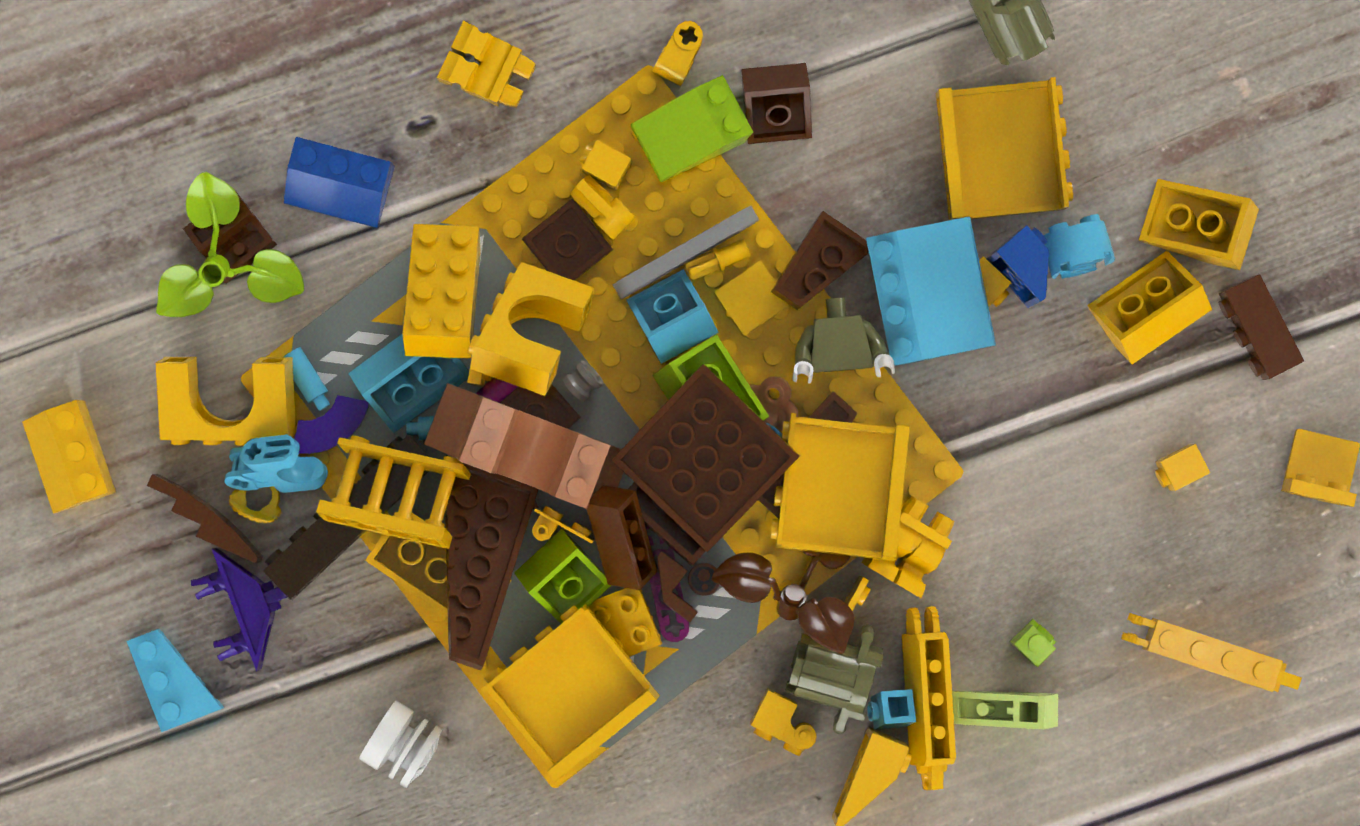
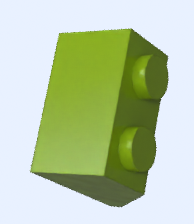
M563 529L514 572L528 593L561 624L563 621L560 619V616L573 605L578 609L585 604L589 607L612 586L608 585L602 570Z

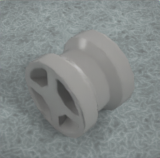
M583 360L576 365V370L572 374L568 373L562 378L568 390L583 402L590 397V392L593 389H599L604 384L596 370Z

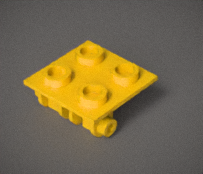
M545 506L543 510L535 508L534 511L540 514L532 528L533 536L537 540L545 541L551 538L559 525L589 543H594L595 540L589 537L592 531L583 525L574 522L571 527L561 521L564 516L563 514L549 506Z
M624 588L596 599L589 606L590 610L629 657L663 644L660 639L661 635L660 633L658 634L654 624L653 616L650 614L649 606L647 607L643 597L642 589Z

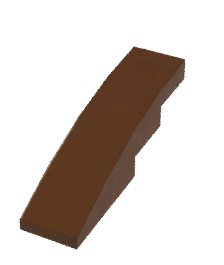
M159 474L151 475L147 484L148 487L176 499L171 510L172 512L201 524L196 537L253 563L261 562L262 554L216 508L179 484Z

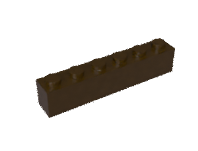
M409 435L404 439L398 436L387 446V448L428 456ZM373 459L362 469L361 472L364 476L353 485L348 501L351 503V507L362 509L363 505H367L380 461ZM393 463L380 505L382 514H385L402 498L411 467ZM424 470L422 478H423L429 471ZM315 513L313 517L317 521L308 529L304 526L300 527L289 538L292 544L285 551L282 552L280 549H277L265 560L268 566L263 572L290 600H293L367 530L324 521Z

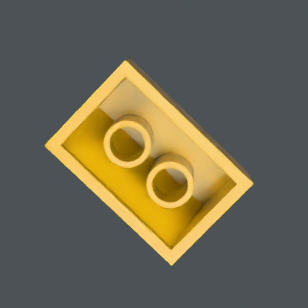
M1165 251L1087 305L1113 345L1131 364H1134L1212 310L1202 284L1168 251Z
M74 400L47 409L22 421L53 514L116 493L85 401Z

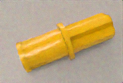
M741 238L739 241L722 248H711L712 252L686 262L685 269L689 278L695 280L717 270L723 272L725 271L724 267L751 256L744 239Z

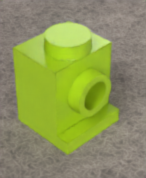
M1034 619L1010 641L1036 667H1039L1056 650L1053 646L1056 643L1054 637Z

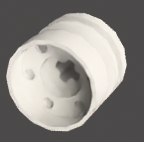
M396 700L379 723L359 759L376 770L382 767L387 760L393 762L388 777L393 780L399 770L403 768L407 772L402 778L400 785L407 788L413 780L423 773L438 748L437 745L443 729L436 725L428 737L423 735L422 733L427 727L429 720L425 718L415 729L409 725L414 711Z

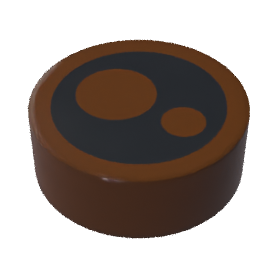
M709 563L695 565L688 575V583L691 590L701 596L713 594L719 587V584L712 581L713 573L717 568Z

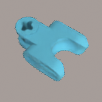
M287 434L261 437L249 440L243 447H236L230 450L229 459L233 464L231 472L225 474L224 483L231 488L243 491L258 490L264 487H274L282 493L317 490L324 484L328 475V469L322 461L314 456L299 457V442Z

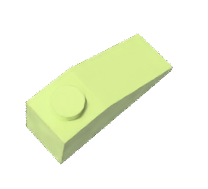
M952 691L954 724L1043 730L1058 727V694Z

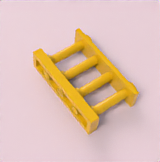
M351 436L350 439L339 437L337 444L345 453H349L336 498H332L331 502L319 500L316 513L324 521L449 549L453 536L444 528L445 524L442 521L455 477L466 480L470 479L471 473L463 462L451 456H444L443 460L377 446L370 444L369 440L359 436ZM362 457L380 460L367 505H363L362 509L351 507V503L348 501ZM394 463L411 467L399 510L391 516L382 514L380 505ZM426 470L442 474L430 518L425 519V523L413 521L411 513L423 472Z

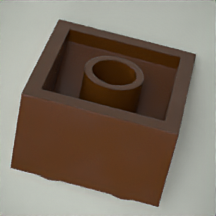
M806 63L741 69L744 112L753 130L752 135L747 139L748 144L812 138L810 83Z

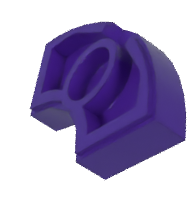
M337 395L332 408L323 416L313 420H298L295 440L300 444L299 454L324 452L336 447L339 437L346 439L351 437L363 422L370 404L364 400Z

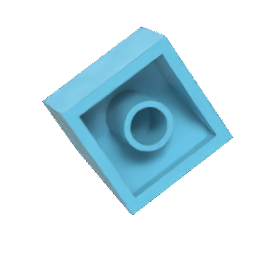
M684 269L627 299L633 314L661 364L719 333L705 304Z

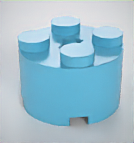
M1099 214L1080 219V224L1068 226L1067 222L1055 224L1049 227V233L1044 235L1048 241L1045 246L1049 250L1048 266L1053 279H1056L1059 274H1061L1062 279L1086 274L1097 270L1096 263L1104 260L1105 266L1115 261L1105 222L1100 220Z

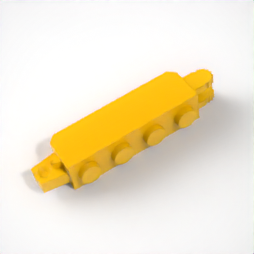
M929 606L925 609L924 633H922L919 610L914 607L906 611V634H901L905 690H913L916 722L907 726L909 754L912 755L910 765H915L917 773L921 774L924 790L943 789V772L947 771V764H954L956 759L949 638L945 632H940L939 612L936 607Z
M1129 613L1127 620L1140 626H1148L1149 629L1145 639L1130 632H1123L1121 639L1143 646L1142 649L1271 692H1278L1280 685L1296 690L1299 688L1302 677L1285 672L1287 664L1283 663L1282 660L1155 618L1150 620Z

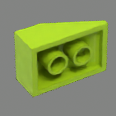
M723 75L695 87L630 125L660 182L744 144L753 133Z

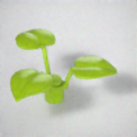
M208 172L200 173L191 183L186 197V212L190 221L198 228H207L213 225L212 240L208 252L209 257L206 258L199 268V273L190 265L176 264L169 267L162 274L158 285L156 313L167 317H185L200 313L209 306L213 299L214 292L212 287L220 285L226 276L233 277L236 274L247 271L251 272L247 279L248 288L252 295L260 301L277 303L302 294L304 291V281L301 272L294 261L281 251L275 249L260 250L254 257V266L245 265L235 269L230 268L229 262L225 257L216 254L219 224L226 225L234 221L240 210V201L238 194L228 183Z

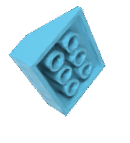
M970 217L898 230L866 238L889 355L894 360V366L996 346Z

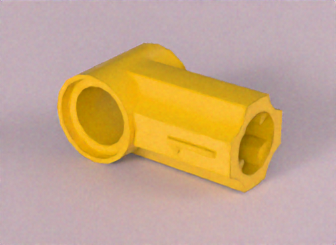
M590 174L583 178L569 193L593 217L592 221L612 241L636 218L616 197L613 198Z

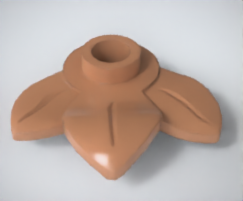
M773 376L765 379L761 385L750 386L769 415L764 420L766 423L776 426L782 431L783 421L790 422L791 413H796V417H798L797 407L790 400V385L783 378ZM770 388H776L779 391L780 396L778 399H773L769 395Z

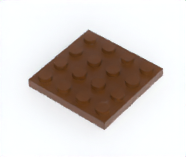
M702 364L617 453L612 461L708 552L800 455L705 364Z

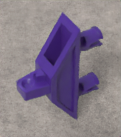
M212 548L218 565L217 572L191 580V586L208 584V587L195 594L198 600L222 590L228 593L241 629L240 633L213 641L214 648L231 646L230 649L217 655L220 661H223L226 658L247 651L250 653L257 672L262 669L275 611L281 609L279 600L288 597L279 587L274 588L272 581L264 583L220 549Z

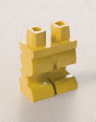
M463 20L451 46L452 52H448L437 76L438 81L450 86L453 83H457L466 93L495 106H499L501 103L517 108L524 92L509 85L513 74H516L526 80H530L536 68V63L524 56L522 49L512 46L488 32L482 33L476 26ZM466 54H470L480 64L466 61L464 57Z
M911 496L901 509L896 559L890 561L864 558L861 563L917 597L922 598L926 587L922 577L924 574L931 573L937 569L945 550L949 548L952 542L947 537L955 521L937 511L929 526L923 524L920 521L929 506ZM900 557H903L901 563L895 565L896 560Z

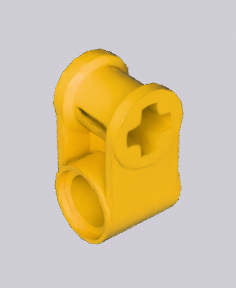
M692 21L680 23L675 28L667 46L663 48L652 72L681 87L702 44L703 32L700 26ZM689 29L693 30L694 38L697 41H690L687 45L683 44V37L679 34L681 32L687 33Z

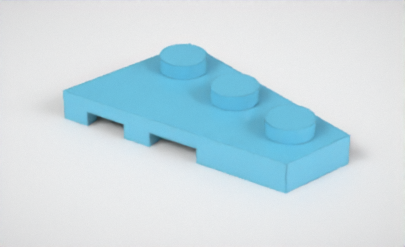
M160 629L127 641L161 732L224 708L220 701L215 699L206 688V684L187 665L182 655Z

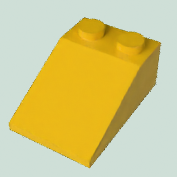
M1157 179L1139 241L1209 264L1241 270L1259 208L1250 198Z
M867 727L832 814L835 826L847 824L898 778L900 772H906L912 755L909 754V747L904 741Z

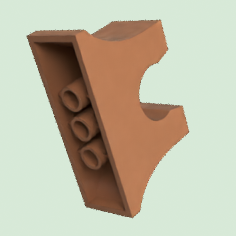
M449 383L446 384L424 445L446 453L460 462L527 484L551 496L587 509L590 498L603 485L618 488L624 473L612 461L621 450L620 448Z

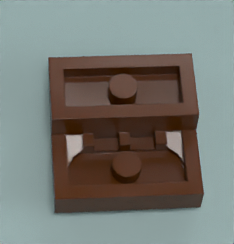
M239 194L240 210L238 215L229 224H219L216 254L225 257L231 269L252 265L257 252L272 249L277 245ZM192 222L189 223L183 230L198 251L205 258L209 257L208 252L212 240L213 225L207 228H198ZM236 274L233 277L226 276L223 282L227 284L229 281H231L239 274Z

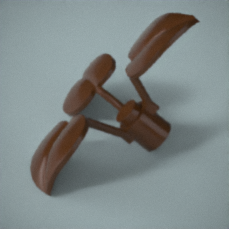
M803 551L806 555L814 558L811 560L799 585H787L782 591L779 590L776 579L769 577L772 571V565L769 560L755 553L734 555L719 565L713 573L712 581L722 586L734 598L747 603H756L765 599L770 593L772 586L774 591L773 599L778 601L777 613L780 617L790 621L798 619L803 631L817 643L839 654L845 652L854 627V614L851 608L845 602L834 597H825L819 602L812 598L806 602L807 595L804 589L818 561L828 569H837L846 564L851 556Z

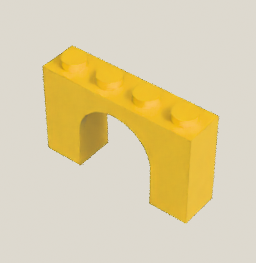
M521 262L515 273L510 272L504 285V293L497 294L492 307L493 313L485 315L480 328V336L474 335L468 349V354L472 355L470 369L545 396L557 374L561 351L522 337L511 325L516 321L526 318H540L579 331L590 311L594 288Z
M164 357L155 363L160 440H171L173 445H186L191 443V440H202L203 445H219L223 443L222 441H234L235 445L244 446L249 440L254 438L286 434L293 437L296 434L293 357H260L252 363L253 406L246 418L235 421L216 417L202 403L198 389L197 357Z

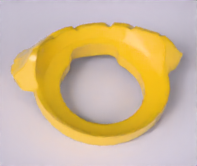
M269 487L272 491L270 503L260 511H254L247 507V491L235 489L229 495L228 501L232 510L251 521L272 523L282 514L279 507L280 493L274 487Z

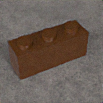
M1260 274L1252 276L1219 293L1221 301L1218 302L1219 307L1227 319L1231 317L1236 327L1233 330L1234 336L1242 348L1246 347L1251 357L1248 359V363L1255 376H1261L1262 380L1271 379L1304 362Z
M603 485L590 498L587 513L608 585L641 590L657 573V568L636 490Z

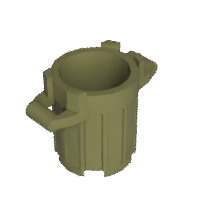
M969 0L995 58H999L1001 64L1009 65L1008 58L1020 55L1022 61L1028 60L1048 48L1045 41L1048 37L1055 40L1053 25L1041 0Z
M869 624L862 626L858 647L847 644L843 654L825 648L804 633H801V639L797 643L791 663L793 670L790 680L786 683L785 691L793 693L795 697L839 709L833 722V730L837 734H843L846 731L848 717L859 721H864L865 705L871 690L876 667L881 668L883 661L882 652L884 648L870 645L874 640V628Z

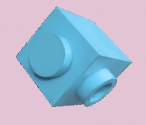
M912 689L881 691L870 697L871 702H868L867 712L869 720L873 721L874 730L904 728L916 722Z

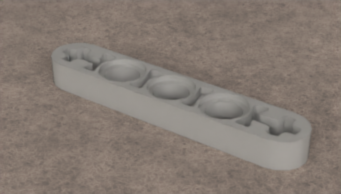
M749 206L614 283L613 287L620 299H623L759 221V218L752 206Z

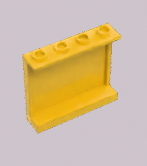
M1051 77L1046 81L952 90L951 87L937 90L935 94L949 220L964 217L979 219L1058 211L1069 207V201H1073V187L1071 182L1066 181L1065 169L1070 168V157L1068 149L1063 150L1062 137H1066L1067 129L1065 118H1060L1059 105L1063 104V91L1061 85H1056V77Z
M791 413L790 422L783 421L782 439L788 441L787 444L800 457L783 473V487L776 486L774 506H780L779 519H772L770 537L771 539H777L776 547L894 561L897 556L910 426L896 425V428L796 417V413Z
M586 604L580 609L573 605L560 616V619L563 621L562 624L554 630L550 625L534 637L538 642L530 650L525 646L520 648L509 657L513 663L504 671L498 666L484 678L488 684L480 689L483 693L488 691L550 768L547 773L554 782L660 697L658 692Z

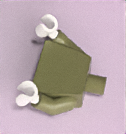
M845 297L826 299L827 318L815 319L813 325L805 328L796 345L792 379L793 382H797V375L805 374L808 376V383L810 384L813 373L873 368L874 366L876 376L881 377L880 368L884 366L889 367L892 374L895 373L894 360L888 355L883 338L870 322L862 320L861 315L847 316Z

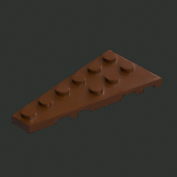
M463 463L471 473L470 479L466 480L455 477L445 511V527L453 536L449 549L446 548L449 660L481 671L539 489Z

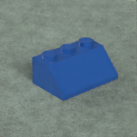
M296 137L287 168L284 204L379 228L395 166L390 161Z
M1026 225L986 259L1011 282L1009 287L1029 308L1046 298L1049 250L1045 246L1048 241L1037 228L1034 227L1031 230Z

